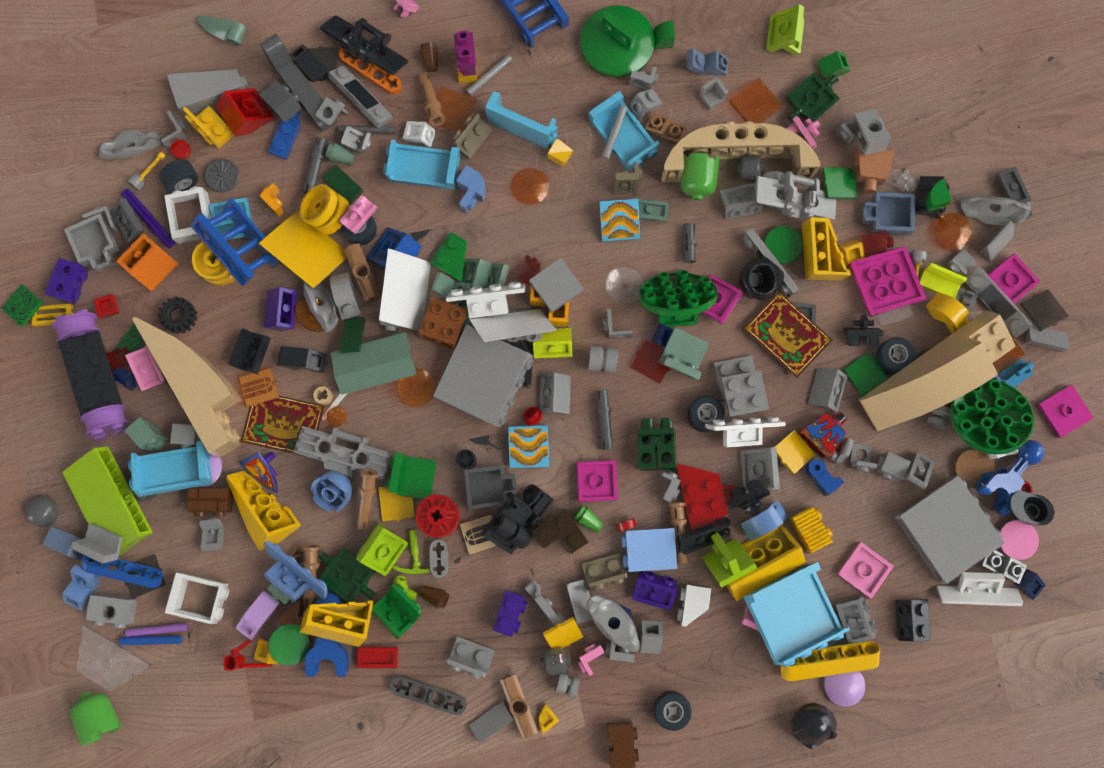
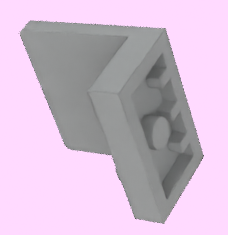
M457 636L451 655L447 658L446 663L450 664L449 668L461 672L463 669L469 671L468 675L480 679L488 673L495 649Z

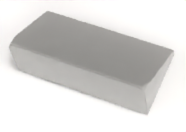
M1008 221L980 250L979 254L989 262L992 261L1014 236L1013 222Z
M1032 325L1026 332V344L1060 352L1069 349L1068 335L1065 332Z
M586 579L566 584L577 624L592 620L593 618L587 607L590 594Z
M501 701L469 724L477 741L481 744L513 721L514 717L505 703Z

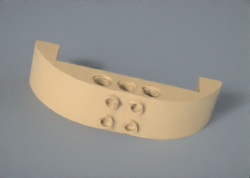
M752 121L742 124L725 122L699 128L682 138L667 157L661 176V183H680L684 171L683 155L687 158L689 153L708 154V158L714 159L715 156H718L720 160H741L743 156L759 155L761 159H791L793 175L810 179L814 177L820 168V161L811 146L791 130L777 125L754 123Z

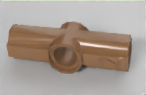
M358 243L348 246L344 251L365 302L378 300L382 296L361 245ZM361 270H367L365 276H359Z
M515 673L500 679L510 712L513 714L522 740L539 733L517 674ZM516 701H522L525 708L522 711H516L513 704Z

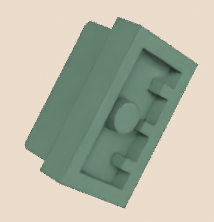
M674 328L658 363L692 379L699 380L702 373L697 370L709 343L685 331Z

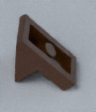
M299 600L277 619V623L301 625L304 608L302 606L303 600Z

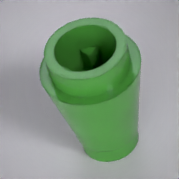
M583 505L573 516L577 524L596 533L600 531L604 524L589 507H584Z

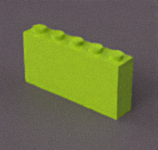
M108 446L93 448L62 472L88 524L94 523L122 536L119 556L153 533Z

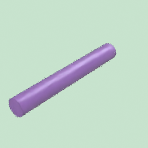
M188 623L130 628L126 629L125 635L126 637L188 631L189 626Z

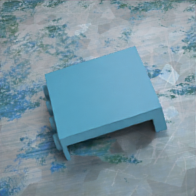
M818 562L807 564L743 596L775 665H783L784 667L793 665L795 663L794 659L798 657L805 658L811 655V650L815 648L819 650L828 646V641H837L844 637L843 633L850 630L849 627H841L816 574L817 571L821 570Z

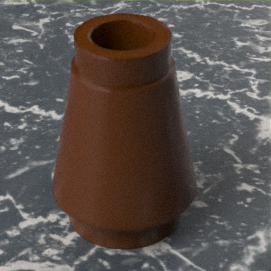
M433 42L421 44L419 52L427 72L437 71L438 48Z
M422 585L418 592V596L437 609H444L450 597V594L446 593L444 589Z

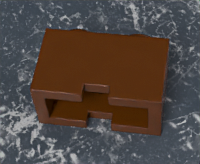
M632 722L607 723L608 741L613 746V748H609L610 768H636L635 762L639 761L638 748L634 749V740H637V728L633 727Z

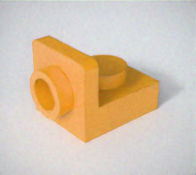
M272 183L270 186H266L259 196L280 217L284 213L281 208L283 204L276 197L280 191Z

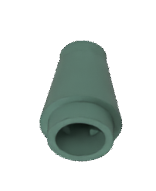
M330 143L325 157L329 158V161L352 165L355 154H352L337 143Z

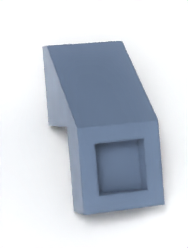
M695 49L687 50V69L698 75H727L729 64L727 56L718 51L704 55Z
M50 526L42 545L81 561L84 554L72 549L73 541L83 538Z

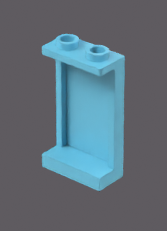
M493 91L485 107L487 122L549 149L550 145L558 137V134H556L558 130L556 119L552 118L549 126L537 123L502 107L501 94Z
M620 91L589 111L588 120L606 143L620 106H626L623 102L624 96ZM627 107L612 151L627 171H630L634 167V162H638L640 167L645 159H651L656 156L660 144L658 141H653Z
M391 139V144L387 146L386 150L388 162L384 164L383 174L386 175L389 182L455 190L461 156L458 147H451L450 151L397 144L396 140Z
M196 441L195 447L143 456L131 453V460L128 461L129 470L132 472V479L129 480L130 489L138 497L212 484L210 454L202 441Z

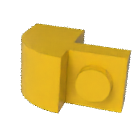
M938 292L926 305L933 319L944 322L951 334L969 322L967 318L969 311L963 304L949 295Z

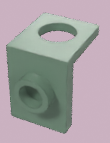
M438 272L432 290L446 298L448 293L460 287H463V291H468L470 284L454 281L443 273Z

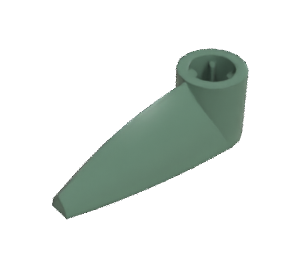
M197 15L198 23L207 32L232 45H242L247 29L246 26L231 20Z

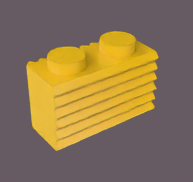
M813 506L789 517L808 553H813L833 542L831 530L828 526L823 525L821 521L823 519L822 514L817 508L814 509Z

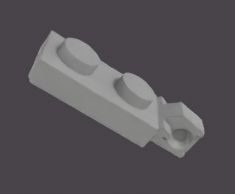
M532 581L524 588L553 626L566 621L559 612L555 613L551 608L553 604L547 596L542 597L541 586L537 582Z

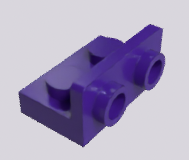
M639 571L632 600L671 611L678 590V581L670 576L656 575L652 571Z

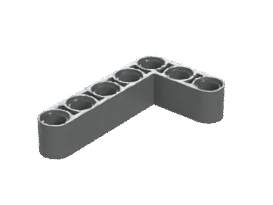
M275 33L263 41L260 46L270 64L290 91H293L300 99V104L319 129L324 132L330 128V125L315 115L324 101L293 62L278 35ZM329 107L323 111L325 118H330L333 114ZM337 118L334 120L332 125L338 122Z

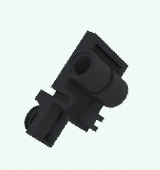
M534 484L526 487L522 495L523 500L509 491L506 496L511 502L505 501L481 532L485 538L511 555L517 547L523 549L530 543L532 539L530 530L533 526L538 527L535 523L537 520L543 521L540 517L554 501L550 495Z

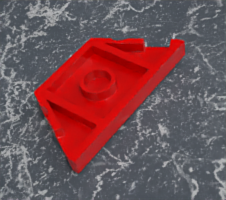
M678 464L677 472L679 480H681L680 485L691 531L713 523L716 519L727 515L728 510L719 474Z

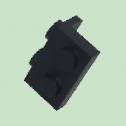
M920 176L915 201V215H935L937 219H941L946 207L928 212L926 198L937 182L942 179L945 180L944 176Z
M242 328L228 364L239 370L258 375L271 338Z
M928 599L896 600L898 640L910 642L931 641Z

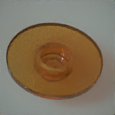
M523 169L512 180V193L523 204H537L544 200L548 194V179L538 169ZM531 181L534 184L533 186L529 187L527 186V182Z
M315 298L316 304L322 306V301ZM301 299L295 310L300 324L310 331H324L314 314L310 312L306 299Z
M415 368L417 371L416 375L398 380L397 394L399 399L407 406L422 407L433 398L435 381L427 371ZM420 386L421 390L415 392V387Z

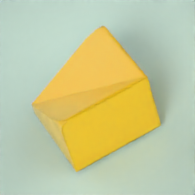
M556 138L547 153V157L549 160L564 167L573 150Z

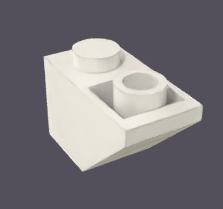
M685 585L684 588H681L680 600L683 602L682 609H678L677 621H680L679 625L686 627L709 609L710 588Z

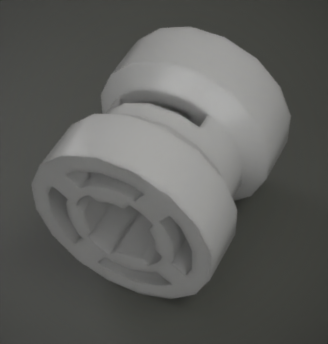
M942 406L931 411V416L928 417L926 424L934 428L946 429L950 408Z
M565 673L560 674L555 692L559 694L566 693L569 697L575 698L580 678L575 676L571 678Z

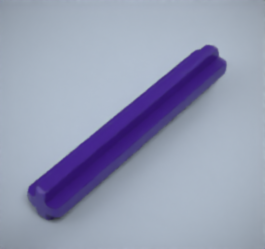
M125 189L121 192V196L126 198L129 205L167 248H172L176 242L132 191Z

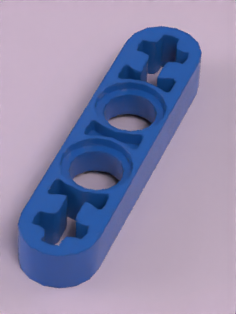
M86 555L82 557L81 569L87 573L148 588H157L161 585L163 573L157 568L121 559L103 564ZM107 566H115L117 569L110 570ZM128 571H135V572H137L138 574H136V575H130V574H128L127 572H128Z

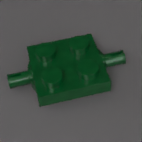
M813 72L785 98L794 108L787 115L788 120L792 122L794 117L800 115L806 120L810 118L812 123L816 122L840 99L832 89V86L839 81L838 77L833 75L825 81Z
M345 547L334 558H331L323 551L318 559L327 566L319 579L329 589L347 603L353 602L361 593L370 600L374 598L373 596L377 593L367 586L369 580L376 573L375 570L356 560V555Z

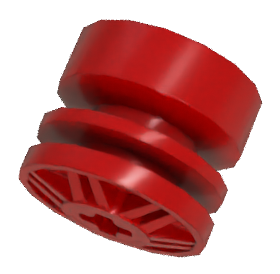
M431 495L419 504L416 510V522L424 534L435 538H444L452 535L458 529L461 522V513L458 505L452 499L443 495ZM439 511V513L442 515V519H438L437 522H435L436 518L433 517V513L437 514V512Z

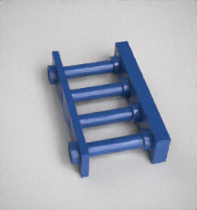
M499 0L521 32L522 40L525 44L528 43L531 48L535 47L534 36L554 24H559L562 30L569 26V16L558 0H542V3L520 16L514 7L526 0ZM545 9L552 13L551 18L531 30L524 23Z
M231 197L222 208L223 212L210 219H207L202 213L196 216L190 227L243 287L255 275L252 271L267 262L273 268L278 264L279 260L259 244L265 236L244 213L240 205ZM230 217L237 226L221 235L214 226ZM243 232L249 239V242L234 250L227 241ZM255 247L262 256L246 265L239 256Z

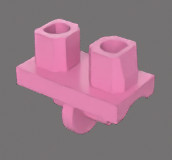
M798 116L794 117V122L786 129L791 130L795 134L801 132L804 137L802 139L812 149H815L817 145L810 133H813L815 137L820 135L817 128L821 124L819 121L812 123L809 118L805 121L808 126L806 128Z
M361 195L349 207L350 209L340 219V223L356 234L378 207Z

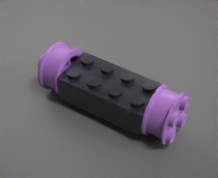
M82 309L74 314L55 317L56 321L51 326L58 335L56 342L63 357L81 416L80 420L85 422L87 429L85 436L87 438H94V441H100L111 434L120 435L125 433L124 430L131 423L126 420L124 415L126 407L123 405L101 336L102 331L96 326L97 315L88 312L87 309Z

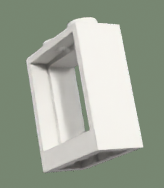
M192 187L187 191H174L171 194L164 195L172 239L178 244L201 240L191 227L179 230L174 203L199 198L202 213L207 219H210L212 216L208 193L202 187Z
M183 572L176 573L165 613L208 624H216L222 619L224 614L222 606L224 600L226 601L229 595V583ZM188 581L219 587L211 616L181 609Z

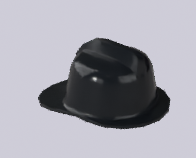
M1018 491L1010 499V506L1014 516L1025 524L1047 525L1054 518V507L1044 496Z

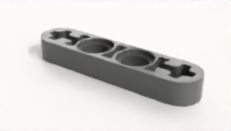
M396 676L390 683V690L393 694L454 715L462 714L467 706L466 699L461 695L405 676ZM400 680H402V685L407 687L409 686V682L412 683L413 685L409 690V695L406 694L407 689L401 688L400 691H398L397 686L394 685V683H398ZM416 686H421L424 689L423 697L417 698L414 696L413 689ZM441 693L444 701L441 704H435L432 699L433 694ZM448 696H451L449 701L456 702L459 699L463 708L455 710V706L452 704H448V708L444 707L447 702Z

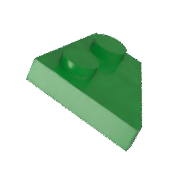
M450 232L430 264L458 282H463V270L466 262L465 255L468 247L467 241Z

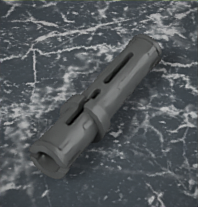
M319 137L315 138L313 152L309 156L311 160L302 190L305 194L316 186L321 164L325 160L324 152L328 140L321 137L320 140Z
M608 390L596 391L598 407L596 413H598L601 450L614 449L610 419L612 409L609 407Z

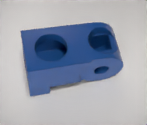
M814 459L806 465L807 475L825 496L830 495L845 483L840 476L834 479L826 470V465L822 460Z

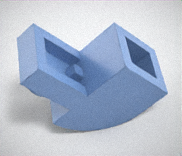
M466 165L456 182L457 186L466 192L459 203L461 211L467 214L470 209L472 210L475 207L476 199L484 202L486 188L481 174Z
M777 500L760 511L759 514L748 517L740 525L749 540L752 541L782 525L788 516Z
M75 565L70 571L72 581L64 590L62 596L64 603L83 611L89 603L90 595H94L99 585L100 576L87 573L81 567Z

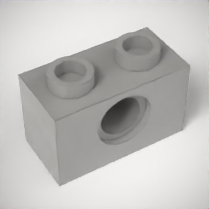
M872 109L854 114L849 126L856 136L855 138L863 155L885 151L891 137L877 110Z
M90 595L86 620L93 621V625L104 626L107 622L113 623L112 627L125 628L126 625L134 623L138 599ZM111 606L114 608V615L112 617L109 615V608Z

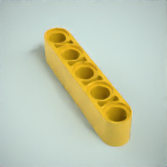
M873 641L825 647L819 650L813 649L811 650V655L805 658L798 657L794 659L795 663L788 667L780 665L781 677L786 681H797L875 669L879 666L880 646Z

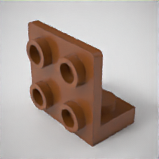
M432 298L418 332L420 339L455 350L468 315V309Z

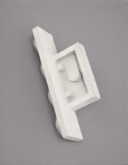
M511 282L508 286L494 284L484 289L477 286L470 288L468 291L454 289L451 293H448L446 300L447 302L466 300L469 318L508 314L506 295L525 292L526 285L525 283Z
M768 416L766 420H761V418L757 417L749 418V421H743V419H731V422L713 420V423L705 424V428L713 431L723 430V446L762 445L764 427L785 426V422L779 420V417Z
M963 572L958 586H937L936 588L941 603L1000 606L1023 605V600L1017 588H1002L1005 578L1000 573Z

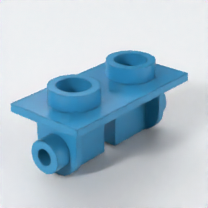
M1020 358L997 376L1002 382L1016 387L1034 374L1032 372L1034 365L1032 362H1024Z

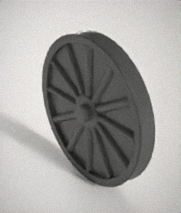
M228 159L214 160L205 170V181L216 192L232 190L240 178L237 166Z

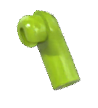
M403 575L396 576L393 583L402 586L406 590L407 596L412 601H415L418 592L408 588L406 578Z

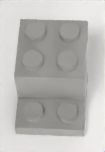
M752 356L715 362L713 364L721 402H726L729 418L769 410L761 370H755Z

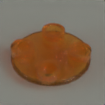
M957 213L946 214L934 225L936 239L944 250L963 249L972 240V225L963 215Z

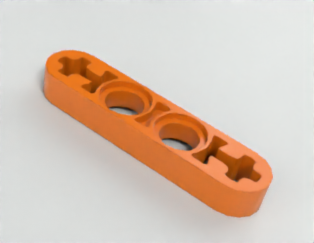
M341 48L339 56L346 66L391 95H397L402 91L401 80L396 75L387 73L372 62L368 63L366 69L361 70L358 66L364 61L353 54L351 55L355 62L350 57L346 58L345 54L349 55L350 53ZM376 72L383 73L381 79H375L373 75ZM387 78H388V81H389L390 83H392V84H395V83H396V84H397V87H392V88H391V87H390V84L387 82Z

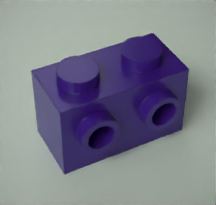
M59 258L45 294L54 299L75 305L81 296V288L87 280L89 269L81 264Z
M282 287L267 290L264 328L276 331H286L294 328L297 291Z
M508 590L505 591L493 631L511 637L513 633L518 634L521 624L518 618L520 613L524 614L528 603L524 601L525 596Z

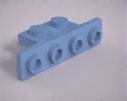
M269 540L264 543L265 552L277 562L265 573V578L294 602L309 588L322 599L327 597V586L321 579L317 580L313 577L306 567L302 568L298 565L294 557L291 555L287 556L276 543L272 544Z

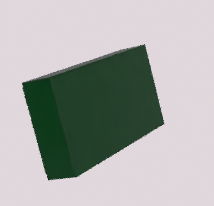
M337 165L323 177L324 181L338 194L343 196L350 205L364 192Z
M364 317L345 319L339 347L341 354L360 352L366 323Z

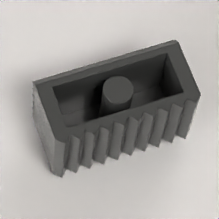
M275 81L259 94L265 104L283 122H287V120L301 110V106L298 104L300 99L284 83L281 85Z

